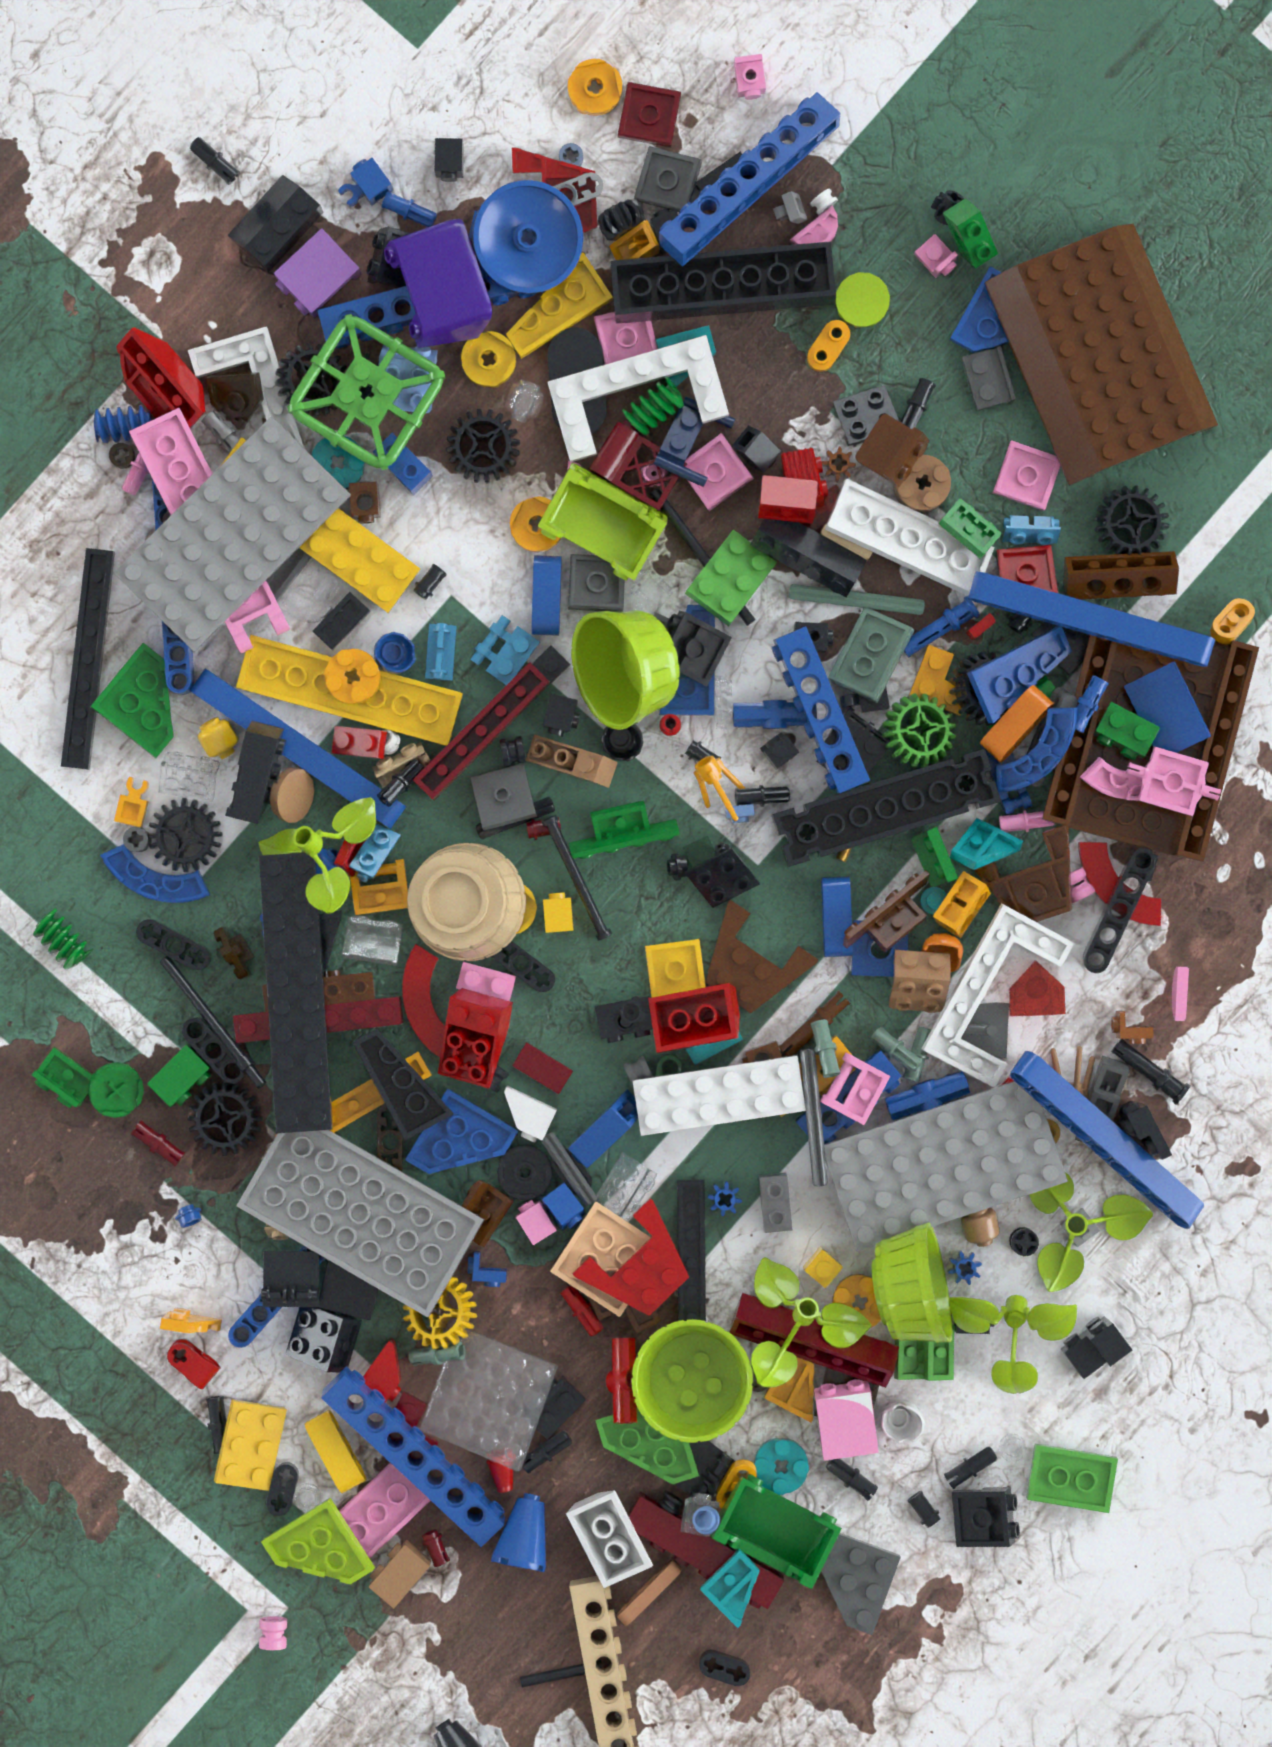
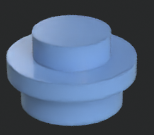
M710 1506L699 1508L693 1515V1525L701 1534L709 1535L714 1533L720 1524L718 1511Z

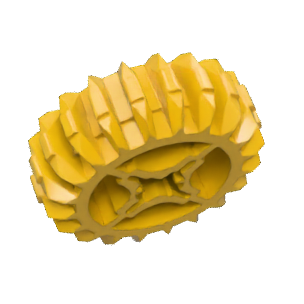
M451 1277L434 1307V1310L441 1308L444 1311H450V1314L443 1313V1315H439L436 1312H432L429 1316L432 1332L426 1327L421 1313L407 1305L403 1306L404 1310L410 1312V1315L404 1316L403 1319L404 1321L412 1322L407 1327V1330L409 1332L416 1331L413 1336L414 1340L419 1341L422 1339V1345L428 1347L431 1344L432 1349H439L440 1345L443 1349H446L451 1343L453 1345L460 1342L459 1336L462 1338L468 1337L465 1328H474L469 1319L477 1317L476 1313L470 1312V1308L476 1307L477 1304L476 1302L468 1301L473 1296V1293L471 1291L464 1292L467 1284H458V1278ZM448 1291L455 1297L458 1309H454L451 1306ZM452 1318H457L453 1327L443 1333V1329H446L448 1321Z

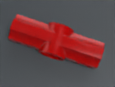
M635 1338L612 1339V1370L606 1376V1386L613 1394L614 1424L637 1423V1405L634 1400L636 1398L633 1396L632 1371L636 1359Z

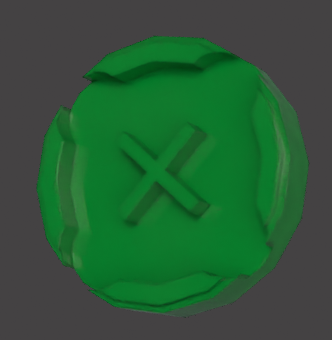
M119 1062L108 1063L98 1068L91 1076L88 1084V1096L94 1108L102 1115L112 1118L130 1114L135 1107L139 1106L144 1094L143 1081L137 1071L128 1064Z

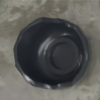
M636 724L623 730H615L606 726L601 737L603 750L612 759L627 762L640 754L644 743L642 731Z

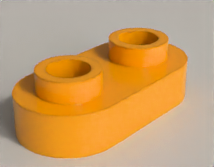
M833 320L826 324L808 352L807 362L811 369L817 372H825L832 367L850 338V329L846 323L840 320ZM838 329L841 331L842 336L834 338L831 332ZM823 352L826 354V359L820 361L817 359L816 354Z
M1241 598L1232 600L1213 621L1210 628L1212 638L1222 644H1230L1232 640L1235 641L1251 623L1255 614L1253 605Z
M737 1460L728 1469L716 1490L717 1504L721 1508H723L730 1496L726 1492L733 1491L741 1476L747 1478L748 1474L757 1477L756 1467L751 1461ZM740 1470L747 1471L746 1473H739Z

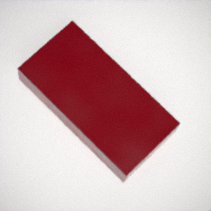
M526 1042L512 1065L557 1094H560L573 1072L572 1069Z

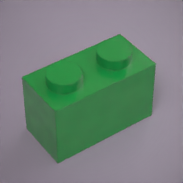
M186 1044L147 1085L169 1107L176 1104L181 1106L191 1097L192 1094L189 1091L196 1084L200 1087L211 1077L209 1071L212 1067L190 1044Z

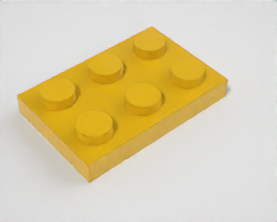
M231 1399L214 1476L215 1483L269 1491L287 1412L285 1407Z

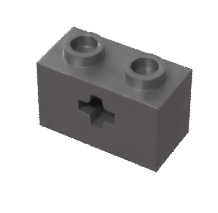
M787 1174L758 1175L764 1232L793 1231Z

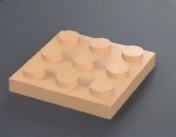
M595 1201L550 1272L620 1317L628 1306L627 1304L576 1278L572 1273L591 1256L609 1276H612L651 1237Z

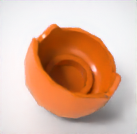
M935 933L924 941L921 952L950 954L951 973L960 968L963 946L955 936L947 933Z

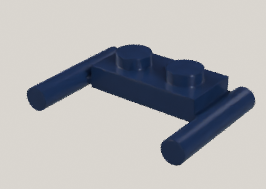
M686 396L683 401L684 407L679 409L653 465L704 487L708 477L683 466L703 426L697 402ZM728 416L714 421L732 429L736 419Z

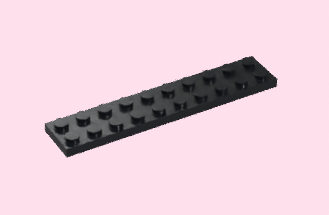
M304 852L259 856L276 1134L333 1130L319 910L314 908L306 897L307 884L313 876L317 875L316 862L310 855Z

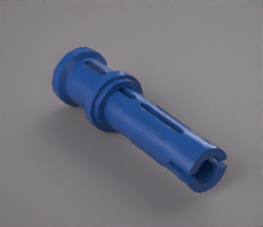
M968 596L964 597V601L952 609H945L942 617L912 635L904 650L908 658L950 630L958 631L961 629L960 626L973 617H980L976 606L968 599Z

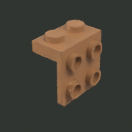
M895 950L894 979L889 1007L900 1011L942 1012L950 985V954Z

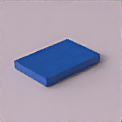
M1175 661L1124 686L1137 715L1160 727L1152 743L1153 747L1177 753L1211 737Z

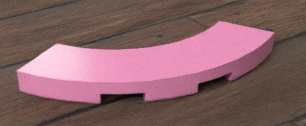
M1100 757L1080 776L1081 779L1096 790L1108 796L1126 800H1138L1142 787L1141 777L1126 774L1125 770L1109 765Z

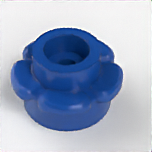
M194 1205L182 1207L178 1210L179 1215L175 1217V1220L179 1221L181 1228L197 1224L202 1220L199 1213L201 1208H194Z

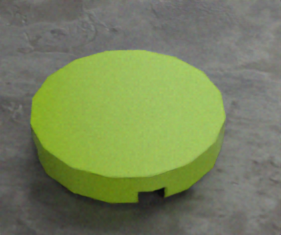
M863 272L849 275L843 280L836 292L835 298L838 315L845 323L855 328L876 325L884 318L890 302V295L885 283L879 277Z

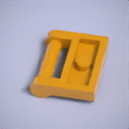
M404 859L395 860L396 863L382 864L375 875L397 874L398 882L360 886V879L357 877L358 871H356L353 877H350L355 915L408 908V885Z

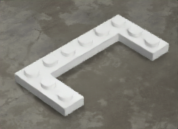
M267 326L188 350L197 378L249 363L252 373L259 372L264 397L261 404L266 421L272 416L304 448L296 419L292 414H289L287 406L283 404L287 396L279 397L277 394L283 388L275 386V381L280 378L275 374V371L280 366Z
M701 336L548 381L570 462L597 455L582 402L665 378V376L670 377L688 371L703 424L728 417L729 412L707 336Z
M1002 903L921 1048L993 1088L998 1083L1007 1063L961 1039L1011 946L1015 942L1062 967L1074 945L1072 941Z

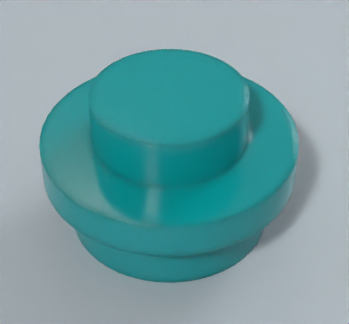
M938 887L926 889L920 898L923 910L929 914H935L947 894Z

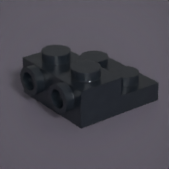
M679 610L678 614L674 613L671 615L666 625L677 652L679 673L703 686H707L732 637L689 613Z
M1131 1100L1118 1107V1113L1121 1116L1118 1123L1121 1129L1130 1137L1140 1140L1147 1153L1161 1160L1172 1155L1147 1105Z
M984 1487L981 1490L952 1491L956 1547H1011L1016 1542L1015 1539L1019 1538L1020 1526L1018 1522H1014L1013 1511L1017 1510L1018 1502L1016 1494H1011V1487Z

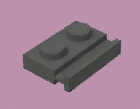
M1001 346L962 357L961 360L976 411L1015 401L1016 397Z

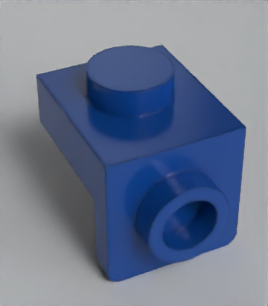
M475 1251L474 1257H469L468 1274H473L472 1281H482L484 1286L500 1287L501 1283H506V1268L480 1267L481 1251Z

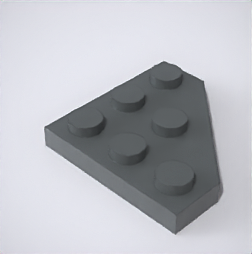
M840 1533L821 1572L846 1626L873 1635L901 1556Z

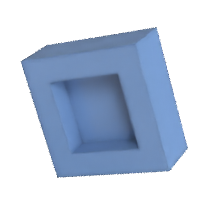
M753 804L732 806L738 816V821L732 819L733 823L749 822V816L755 815ZM725 807L726 819L732 818Z

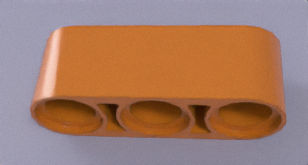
M1032 685L990 729L980 744L1000 763L1003 762L1047 715V709L1053 708L1054 703L1035 685Z

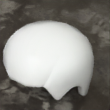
M893 1402L881 1414V1427L885 1435L897 1443L904 1441L915 1442L924 1432L925 1422L919 1408L911 1402Z

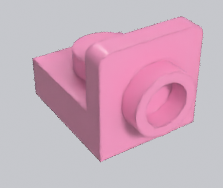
M936 234L914 252V255L935 278L941 273L946 276L957 266L955 261L958 254L955 251L952 253Z

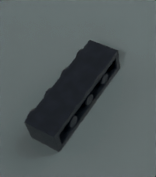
M764 519L750 544L760 552L777 559L784 565L797 570L809 579L815 580L846 598L867 562L866 559L805 525L793 521Z

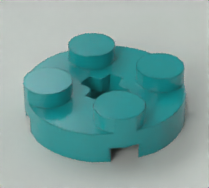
M344 436L345 438L349 439L350 441L358 445V443H356L353 439ZM323 438L315 445L311 456L345 489H349V483H358L361 480L365 470V462L339 446L335 448L330 445L331 441ZM334 456L345 458L342 462L344 465L342 469L338 467L331 468L333 463L331 459Z
M773 1438L763 1443L756 1452L754 1465L757 1470V1478L764 1481L763 1487L778 1495H784L797 1490L805 1482L809 1472L808 1459L804 1449L796 1441L788 1438ZM777 1459L781 1462L784 1460L788 1461L786 1465L788 1470L786 1472H776L774 1470Z

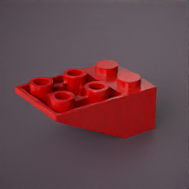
M464 988L453 994L449 999L438 1074L490 1088L508 1032L513 1002Z

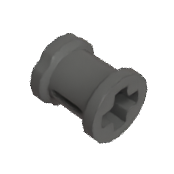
M132 827L124 833L123 843L130 851L143 852L148 849L152 839L148 838L149 832L144 828ZM136 833L139 836H143V841L139 842V847L137 844L132 843V838L136 837Z

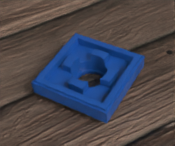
M853 920V923L859 924L863 920ZM867 933L853 943L851 975L894 977L895 950L908 951V934L892 946L890 954L883 959H878L872 955L870 948L874 940Z

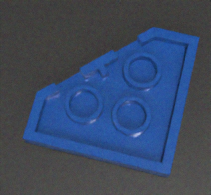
M991 266L950 338V341L972 353L1009 343L984 284L986 281L1002 273Z
M448 1088L441 1100L454 1114L422 1131L405 1160L424 1172L431 1174L484 1159L505 1155L519 1130Z

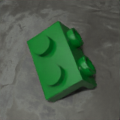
M1110 702L1093 735L1097 737L1096 741L1109 748L1113 745L1122 750L1121 754L1135 761L1136 758L1142 759L1146 756L1160 727Z
M57 1047L51 1050L40 1067L32 1073V1076L36 1078V1085L47 1092L50 1089L59 1095L57 1100L69 1108L72 1105L79 1107L88 1096V1084L93 1075Z

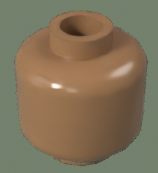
M991 1207L961 1217L965 1239L970 1243L977 1244L979 1247L992 1244L993 1239L1000 1233L996 1212Z

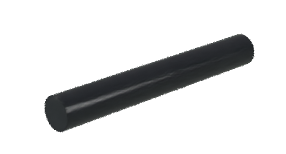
M597 1660V1666L603 1668L601 1660ZM584 1663L521 1676V1686L524 1688L585 1675Z

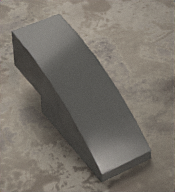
M1102 1055L1087 1099L1112 1121L1129 1074V1065ZM1075 1136V1140L1082 1142L1077 1136Z

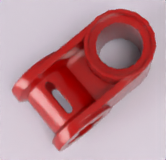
M187 1339L176 1340L167 1352V1359L171 1366L181 1372L194 1386L202 1390L221 1369V1366L211 1356L202 1352ZM182 1348L185 1349V1355L178 1358L176 1356L177 1352Z

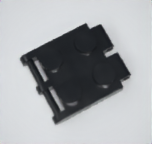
M850 707L845 713L844 718L867 774H869L886 752V744L891 741L890 738L882 737V733L874 728L875 724L871 721L869 723L854 713L855 709ZM849 717H852L854 720H856L858 723L864 726L865 729L861 728L856 722L849 719ZM832 730L824 742L828 745L833 744L837 738L836 732ZM869 732H872L874 735H876L878 738H880V739H881L882 741H884L885 743H884V744L881 743L877 738H875V737H873L871 734H869ZM842 754L837 755L833 760L834 767L839 766L841 770L844 769L847 765L846 757Z

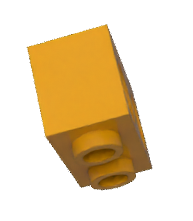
M963 871L933 915L936 923L961 939L991 894L987 885Z

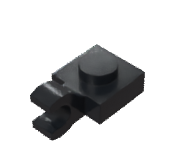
M885 687L878 703L858 694L840 697L841 708L860 705L861 713L890 709L887 687Z

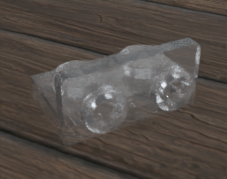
M622 1152L596 1194V1201L616 1215L629 1220L640 1208V1202L645 1194L653 1188L657 1173Z

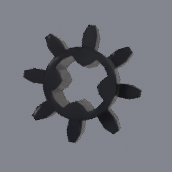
M952 190L946 191L945 194L940 192L931 205V208L936 210L934 213L935 219L941 224L948 225L943 212L964 200L963 196Z

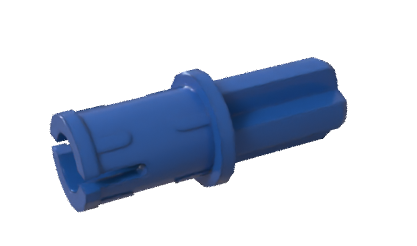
M390 191L386 193L382 202V208L403 216V220L410 219L426 227L433 226L437 217L435 212L415 204L413 199L410 201Z

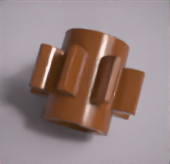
M838 447L837 453L834 454L828 450L826 455L829 461H822V466L828 469L825 477L833 475L837 483L840 476L844 475L849 479L851 475L847 469L855 468L856 463L849 461L852 452L844 454L841 447ZM837 458L841 459V464H845V466H842L841 471L836 470L835 465H831V463H835Z

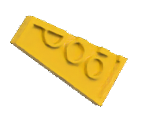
M584 252L581 253L579 261L571 274L560 284L547 290L540 297L541 299L506 333V337L522 359L552 340L565 329L572 327L613 300L611 293Z

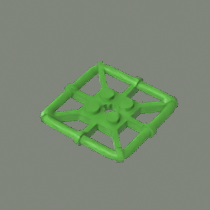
M348 314L336 325L317 356L314 355L311 359L312 365L293 393L290 405L287 408L289 414H292L297 421L331 441L330 445L335 448L339 446L366 464L375 468H381V471L387 470L388 466L397 460L415 429L421 427L422 418L441 390L445 373L435 363L404 345L403 340L400 338H393L366 320ZM355 328H358L389 348L379 366L361 356ZM348 329L355 358L344 374L326 362ZM396 353H398L429 374L399 380L386 372V369ZM321 370L340 381L331 396L302 402ZM431 383L412 415L394 405L402 389ZM372 387L371 392L374 396L372 398L367 396L365 400L362 399V393L359 391L360 388ZM333 405L348 415L336 432L304 411ZM390 412L405 421L406 424L385 455L378 427L387 413ZM355 419L372 429L378 457L344 437Z

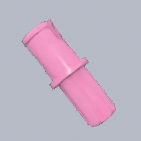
M138 453L134 462L131 461L132 467L122 485V490L131 495L137 494L146 474H150L140 453Z
M1023 811L1022 814L999 816L1000 830L1006 833L1022 830L1029 832V829L1053 826L1054 823L1042 819L1044 811L1033 813Z

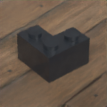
M1105 1316L1101 1319L1099 1317L1092 1319L1086 1324L1085 1327L1087 1329L1080 1335L1075 1333L1063 1342L1065 1346L1061 1348L1083 1379L1087 1378L1105 1363L1111 1367L1133 1351L1115 1325Z

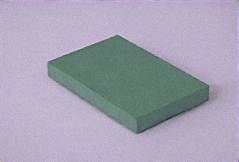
M863 608L828 676L829 682L878 703L915 630L872 609Z

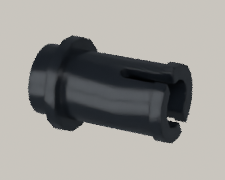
M432 564V567L421 581L415 582L416 587L413 591L424 600H427L428 597L432 598V592L447 574L440 567Z
M1015 614L1008 618L1010 621L1008 627L1021 634L1023 631L1028 630L1027 625L1032 618Z
M693 740L685 752L689 756L688 760L694 759L697 762L707 756H714L715 759L722 758L702 746L701 741L696 742Z
M922 1490L907 1500L921 1518V1525L925 1524L929 1528L941 1519L938 1515L939 1510H934Z

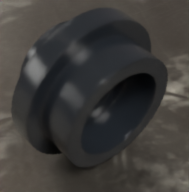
M673 853L671 858L667 860L668 875L672 876L675 881L681 880L682 877H687L684 873L688 870L686 857Z

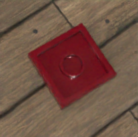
M628 82L618 138L671 148L681 92Z

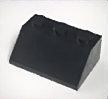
M282 175L233 228L228 237L269 273L324 212L321 205L305 190Z

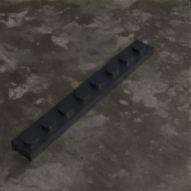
M86 548L61 767L90 770L97 713L91 708V705L99 696L115 552L110 550Z

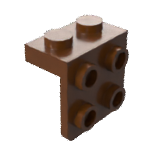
M883 414L856 453L855 459L858 463L900 487L902 482L909 477L912 467L918 458L926 451L930 440L917 428L911 429L888 414Z

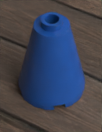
M524 1493L523 1498H517L493 1551L491 1562L545 1572V1503L539 1502L540 1496Z

